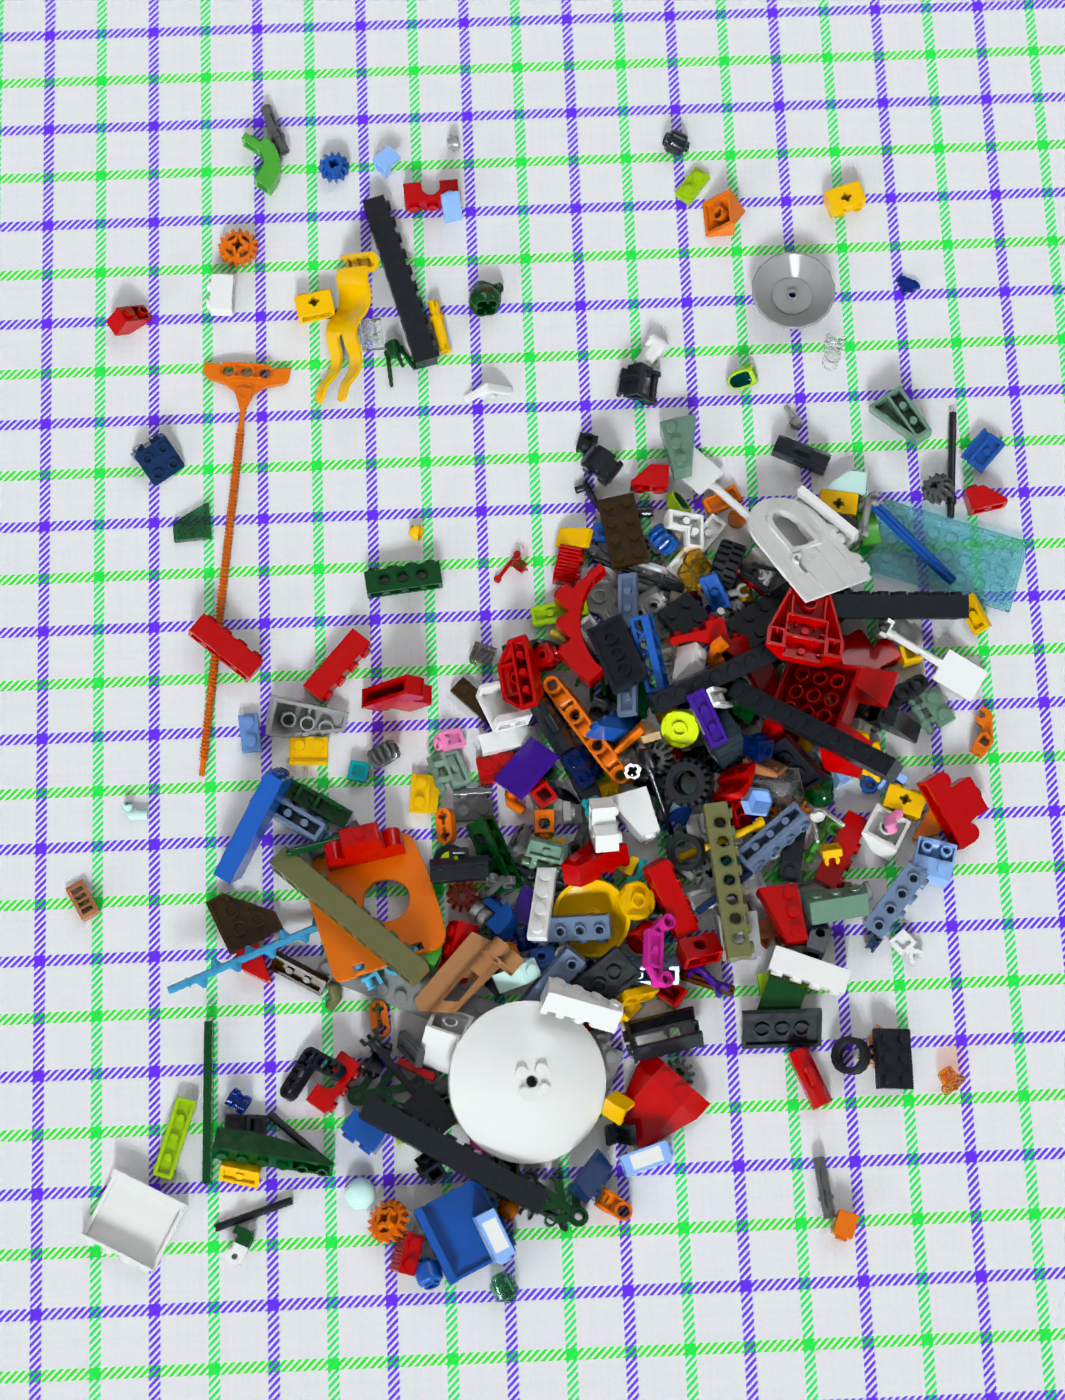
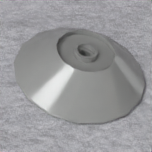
M784 252L771 256L759 266L752 280V298L757 310L768 322L784 329L801 330L816 325L828 315L835 301V283L830 271L817 258L803 252ZM790 294H794L795 297L792 298V297H790L789 295H790Z

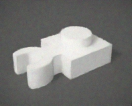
M904 928L888 942L901 957L906 953L909 962L913 965L916 963L913 954H918L921 958L924 956L921 950L913 947L917 942Z

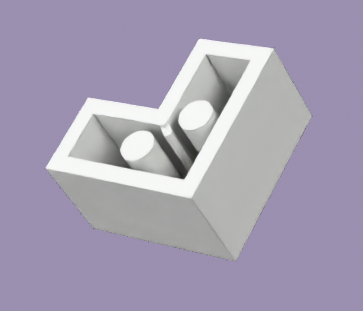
M612 797L589 799V835L595 853L619 851V843H622V833L618 831V822L616 821V816L619 815L618 804H614Z

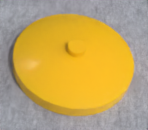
M601 879L581 888L569 885L560 893L553 907L552 915L612 913L613 937L608 939V942L597 943L596 940H589V943L577 944V941H569V945L584 957H601L615 945L619 947L625 940L631 925V919L626 917L619 907L618 898L620 890L613 884Z

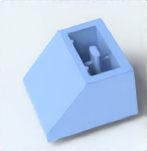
M919 835L911 861L929 873L927 877L929 882L927 884L943 888L947 887L951 880L957 845Z

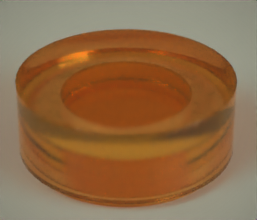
M734 509L729 512L727 521L732 528L739 529L745 525L746 519Z

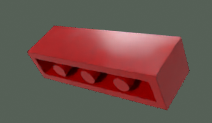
M203 613L189 629L188 635L247 682H249L264 662L262 656L257 651L252 652L247 648V644L243 640H237L233 637L232 632L228 628H222L218 625L217 620L211 615L207 616Z
M352 628L303 685L304 690L321 704L324 701H329L334 695L333 691L337 686L341 687L347 679L346 676L357 669L359 666L358 662L370 654L371 643Z
M850 810L847 811L842 821L845 823V826L842 829L838 828L837 836L831 842H838L842 848L843 856L839 857L840 863L836 864L835 858H830L829 865L827 866L824 860H822L812 882L826 889L840 888L844 880L841 877L844 870L848 872L853 863L850 860L852 854H857L862 845L858 842L868 821L867 819Z
M660 857L641 867L662 915L672 914L676 920L675 927L669 930L672 938L680 940L699 930L697 925L698 918L695 913L691 912L689 907L691 903L682 892L681 888H683V885L673 872L675 870L673 863L666 858Z

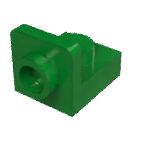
M733 702L734 706L731 707L729 713L749 725L755 713Z

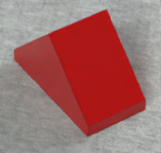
M671 985L666 988L660 987L655 996L670 1008L676 1010L688 991L679 985Z

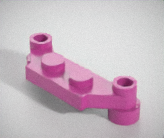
M669 913L655 920L650 928L644 930L642 968L646 969L651 978V985L655 989L669 987L674 982L673 975L669 971H663L664 932L673 929L676 925L674 916Z

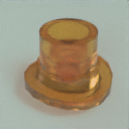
M951 1066L945 1067L937 1075L942 1082L941 1091L944 1095H949L958 1090V1087L966 1081V1077L963 1075L959 1076Z

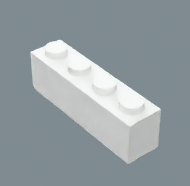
M778 945L774 947L767 968L768 971H771L770 974L775 977L782 978V976L790 978L789 981L793 983H806L809 985V988L820 991V989L826 990L828 995L834 997L845 994L852 972L851 970Z

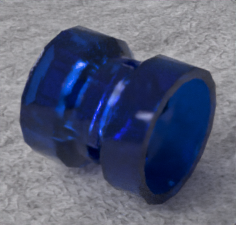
M528 927L516 930L512 934L513 939L518 942L516 946L519 952L536 947L535 943L527 939Z
M235 1087L227 1097L225 1105L236 1108V1112L242 1115L249 1107L253 1098L249 1095L244 1096L241 1090Z

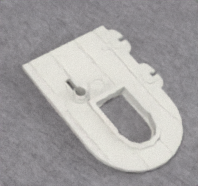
M774 497L758 502L751 509L747 521L750 535L805 603L871 580L872 577L869 575L870 567L868 563L864 562L862 556L857 553H851L844 545L845 536L839 533L840 530L833 524H826L807 505L793 499ZM774 517H784L791 520L809 542L805 545L793 547L775 526L772 519Z

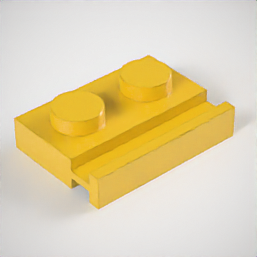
M291 737L289 739V766H328L329 738Z
M412 774L409 813L436 814L438 810L439 789L434 785L433 776Z

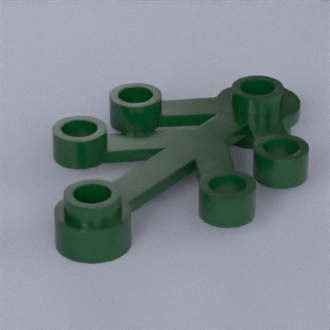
M387 1067V1072L374 1089L367 1090L372 1082V1079L368 1077L369 1074H367L360 1086L351 1087L347 1093L348 1101L354 1106L365 1105L369 1096L372 1095L374 1097L375 1094L385 1098V1103L392 1106L393 1104L402 1105L403 1103L397 1102L388 1094L405 1092L407 1090L402 1084L387 1086L394 1076L393 1072ZM414 1077L410 1080L412 1084L416 1081L420 1083V1087L417 1090L425 1086L423 1080L419 1077ZM355 1092L361 1093L359 1099H354L353 1095Z
M528 1170L524 1173L533 1179V1184L539 1182L538 1174L535 1171ZM555 1170L551 1175V1180L555 1183L556 1194L549 1188L546 1189V1191L550 1192L547 1198L550 1202H545L541 1211L562 1209L567 1214L558 1216L548 1214L544 1218V1224L547 1227H553L555 1224L570 1222L575 1227H582L588 1221V1212L585 1208L581 1207L580 1199L569 1190L567 1191L572 1197V1206L566 1202L563 1186L564 1174L561 1170ZM554 1174H560L561 1179H555ZM575 1214H580L582 1219L576 1220ZM551 1217L554 1223L549 1224L547 1218Z

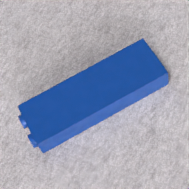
M277 767L265 772L213 875L229 884L243 877L294 776L289 774V770Z

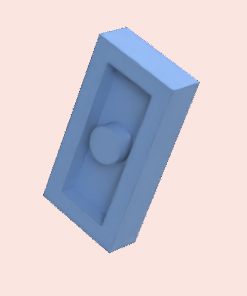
M258 714L238 715L242 753L261 752L262 745Z

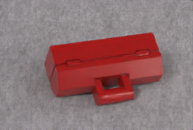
M807 1046L788 1054L787 1057L812 1110L832 1102L833 1100Z

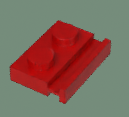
M513 751L475 758L481 786L496 784L493 779L514 756Z

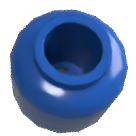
M430 1257L420 1259L415 1273L418 1285L424 1287L425 1290L438 1287L443 1279L438 1261L431 1260Z

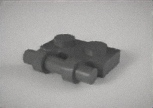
M483 785L478 786V788L461 787L460 789H454L453 797L461 796V802H453L456 822H473L482 816L493 815L492 800H484V795H492L491 787H484ZM478 795L479 801H467V796Z

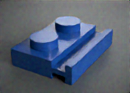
M984 428L962 453L961 458H964L972 467L983 473L1004 448L1005 443L992 433L987 432Z

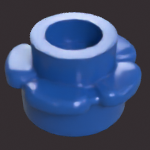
M865 776L860 781V788H862L863 793L874 794L877 792L879 783L872 777Z

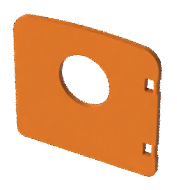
M401 832L405 854L331 872L328 869L326 857L310 862L314 866V870L318 873L320 871L324 873L332 885L336 883L342 889V893L345 896L350 895L357 902L356 905L360 908L364 907V897L367 891L377 882L394 880L401 883L409 892V906L399 918L383 922L384 928L388 931H394L403 944L407 942L413 947L422 943L424 948L414 951L417 955L435 951L444 944L446 932L437 897L413 838L407 833ZM309 901L332 975L337 982H345L357 976L388 967ZM364 963L365 969L353 971L352 967Z

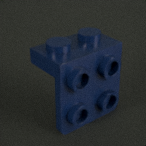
M162 433L153 434L148 438L149 441L147 443L137 445L133 448L134 452L130 454L155 486L184 467L183 461L167 437Z

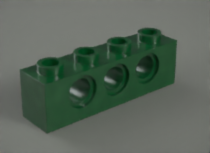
M426 560L421 564L411 562L400 567L390 565L386 569L370 568L364 572L368 599L443 588L440 563L435 560ZM421 572L427 574V576L422 579L417 577V575ZM401 575L408 576L406 581H400L398 578ZM382 578L389 579V582L386 584H382L379 581Z
M494 815L482 816L468 824L466 828L476 849V854L489 855L491 873H496L499 876L516 877V884L512 885V889H505L502 885L495 892V896L508 895L524 886L514 860L507 850V844Z

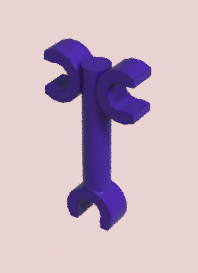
M706 965L690 969L687 976L692 977L696 970L715 989L714 994L717 998H722L723 993L720 989H723L726 993L729 992V985L716 980L704 968Z

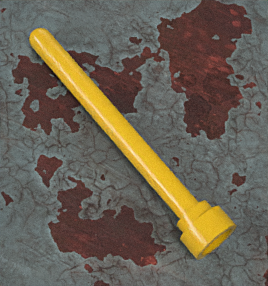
M763 816L755 818L756 821H753V824L736 830V837L733 840L755 831L758 833L766 826ZM724 839L717 841L719 845L727 843ZM708 842L704 843L705 851H708ZM694 847L679 853L678 859L683 861L697 855V848Z

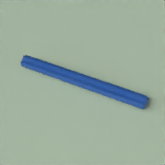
M881 503L876 507L872 505L871 510L948 585L956 581L957 577Z

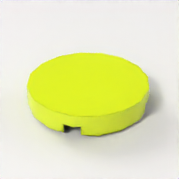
M675 709L669 712L661 723L663 738L668 741V744L677 748H685L693 744L700 732V727L694 714L684 709Z

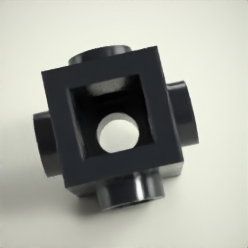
M705 746L694 747L692 750L683 752V759L695 758L704 761L705 765L710 766V772L713 771L712 763H714V759ZM687 771L691 777L695 776L693 772Z
M423 1153L414 1159L418 1165L415 1169L421 1179L426 1177L431 1186L448 1175L442 1166L443 1164Z

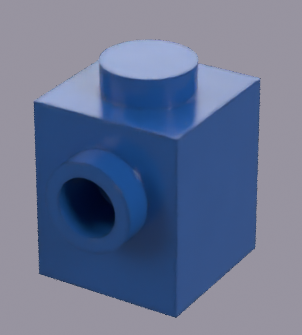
M549 945L530 949V955H527V958L534 957L539 970H543L555 958L554 947Z

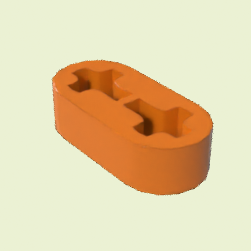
M440 808L435 814L437 838L440 843L451 845L457 839L455 813L449 808Z
M375 1000L369 1006L372 1030L378 1028V1021H382L383 1027H387V1030H384L383 1034H380L377 1038L381 1036L385 1038L390 1033L387 1006L383 1001ZM377 1004H379L380 1007H384V1010L380 1012V1018L377 1017V1013L375 1011L373 1012V1009L376 1008Z

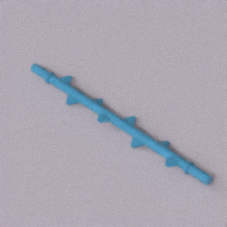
M314 917L311 926L292 934L281 929L278 940L257 949L247 945L245 946V953L234 959L221 963L216 958H213L210 969L189 978L186 977L184 980L168 986L169 994L186 987H191L195 983L202 988H206L209 977L230 968L240 972L242 963L263 954L274 959L277 948L298 939L308 943L310 934L318 931Z

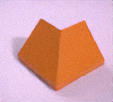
M727 190L702 203L706 237L734 235L735 223L746 211L732 190Z

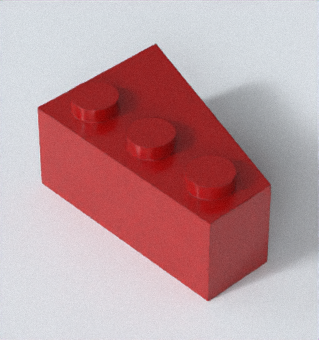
M589 841L561 863L564 884L581 888L600 879V875L607 871L610 874L615 872V867L630 865L627 843H619V851L595 853L592 841Z

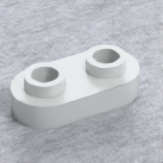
M652 562L631 566L633 570L662 578L664 574L668 577V571L665 567ZM638 577L639 580H642V581H645V582H648V583H651V584H652V583H656V582H652V581H649V580H646V579H643V578Z

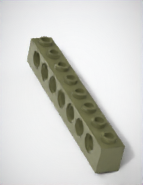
M727 801L703 804V818L726 961L751 959L752 953H755L753 941L749 939L751 924L750 921H746L745 915L748 914L747 902H743L742 895H745L744 883H740L739 876L742 875L741 864H737L736 857L739 856L738 846L734 845L733 842L736 833L735 827L731 826L730 819L733 818L732 808L728 807ZM716 820H721L724 822L725 826L717 827L714 824V822ZM719 839H724L727 841L728 845L722 847L718 844L717 841ZM722 858H728L731 864L725 866L721 863L720 860ZM731 877L734 883L727 885L723 879ZM727 897H735L737 899V903H728ZM736 915L740 918V922L734 924L730 921V917ZM740 935L744 941L736 943L733 940V936Z

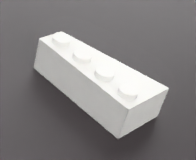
M549 976L540 996V1013L547 1014L548 1011L553 1012L555 1017L560 1019L567 1016L578 1024L589 1022L590 1027L615 1033L624 1013L623 1005L618 1000H609L597 992H588L583 987L576 984L570 985L558 977L552 978Z

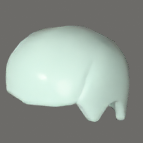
M354 1178L346 1187V1202L351 1208L356 1210L368 1208L375 1198V1186L367 1178Z

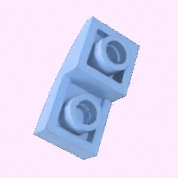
M447 191L441 194L445 224L462 220L459 192Z

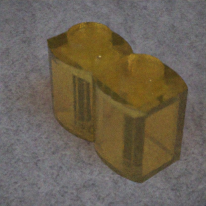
M697 548L688 551L684 556L683 564L679 567L677 575L689 592L702 589L698 580L699 576L709 573L712 565L702 550Z

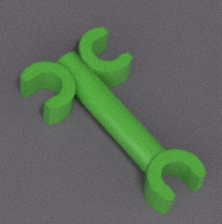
M825 816L823 824H817V827L822 830L819 833L820 842L816 843V840H814L811 846L803 851L802 859L809 864L814 861V853L828 834L836 837L835 829L843 828L828 816Z

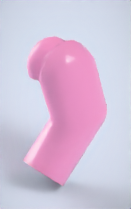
M896 809L884 818V827L887 829L888 834H894L898 831L896 827L897 820L903 817V812L900 809Z

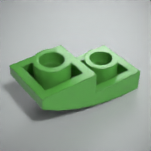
M871 510L867 526L870 534L868 537L862 536V547L878 545L882 542L876 515ZM856 512L855 517L858 527L860 526L863 512Z

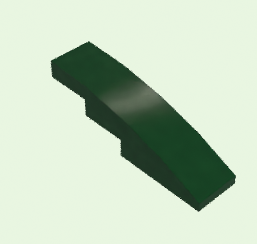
M292 780L284 795L296 805L305 808L340 828L346 826L353 811L324 794L318 793L295 780Z

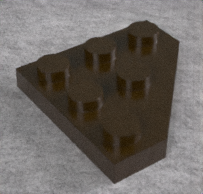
M221 894L206 902L230 955L235 954V950L244 948L247 945L256 944L284 929L274 910L266 909L226 894Z

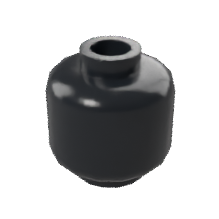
M672 129L670 132H666L662 146H664L666 152L680 156L683 152L688 151L690 142L688 141L687 134Z

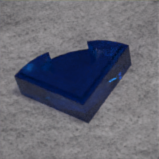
M906 276L896 277L897 284L903 295L919 290L921 287L916 280Z
M683 806L675 808L667 816V819L686 826L693 808Z

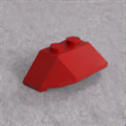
M523 634L507 641L506 648L497 664L503 701L521 711L539 705L544 694L538 658L527 635Z

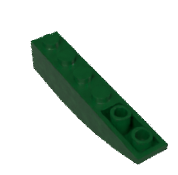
M217 1127L212 1158L220 1161L228 1160L240 1164L248 1163L260 1167L267 1166L278 1168L279 1170H292L299 1173L332 1177L334 1162L316 1152L280 1138L255 1132Z

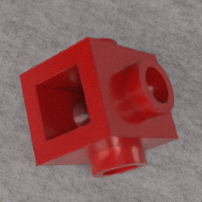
M548 642L537 645L534 650L541 673L554 670L557 664L562 662L558 658V647Z

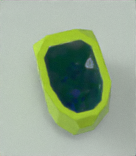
M753 363L735 369L726 378L727 385L736 390L758 383L759 380Z
M671 491L667 495V510L673 509L691 513L689 504L677 491Z

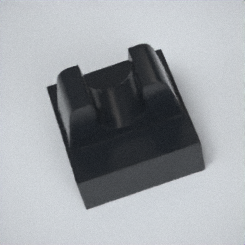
M580 432L576 452L586 454L593 443L597 445L598 436L587 432Z

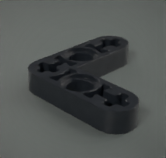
M308 1047L302 1052L282 1084L280 1095L290 1102L296 1100L314 1070L334 1081H340L346 1075V1066L316 1048ZM327 1060L326 1065L321 1068V1063ZM332 1068L338 1069L337 1072H333ZM301 1070H304L303 1075L300 1078H297L299 1072Z

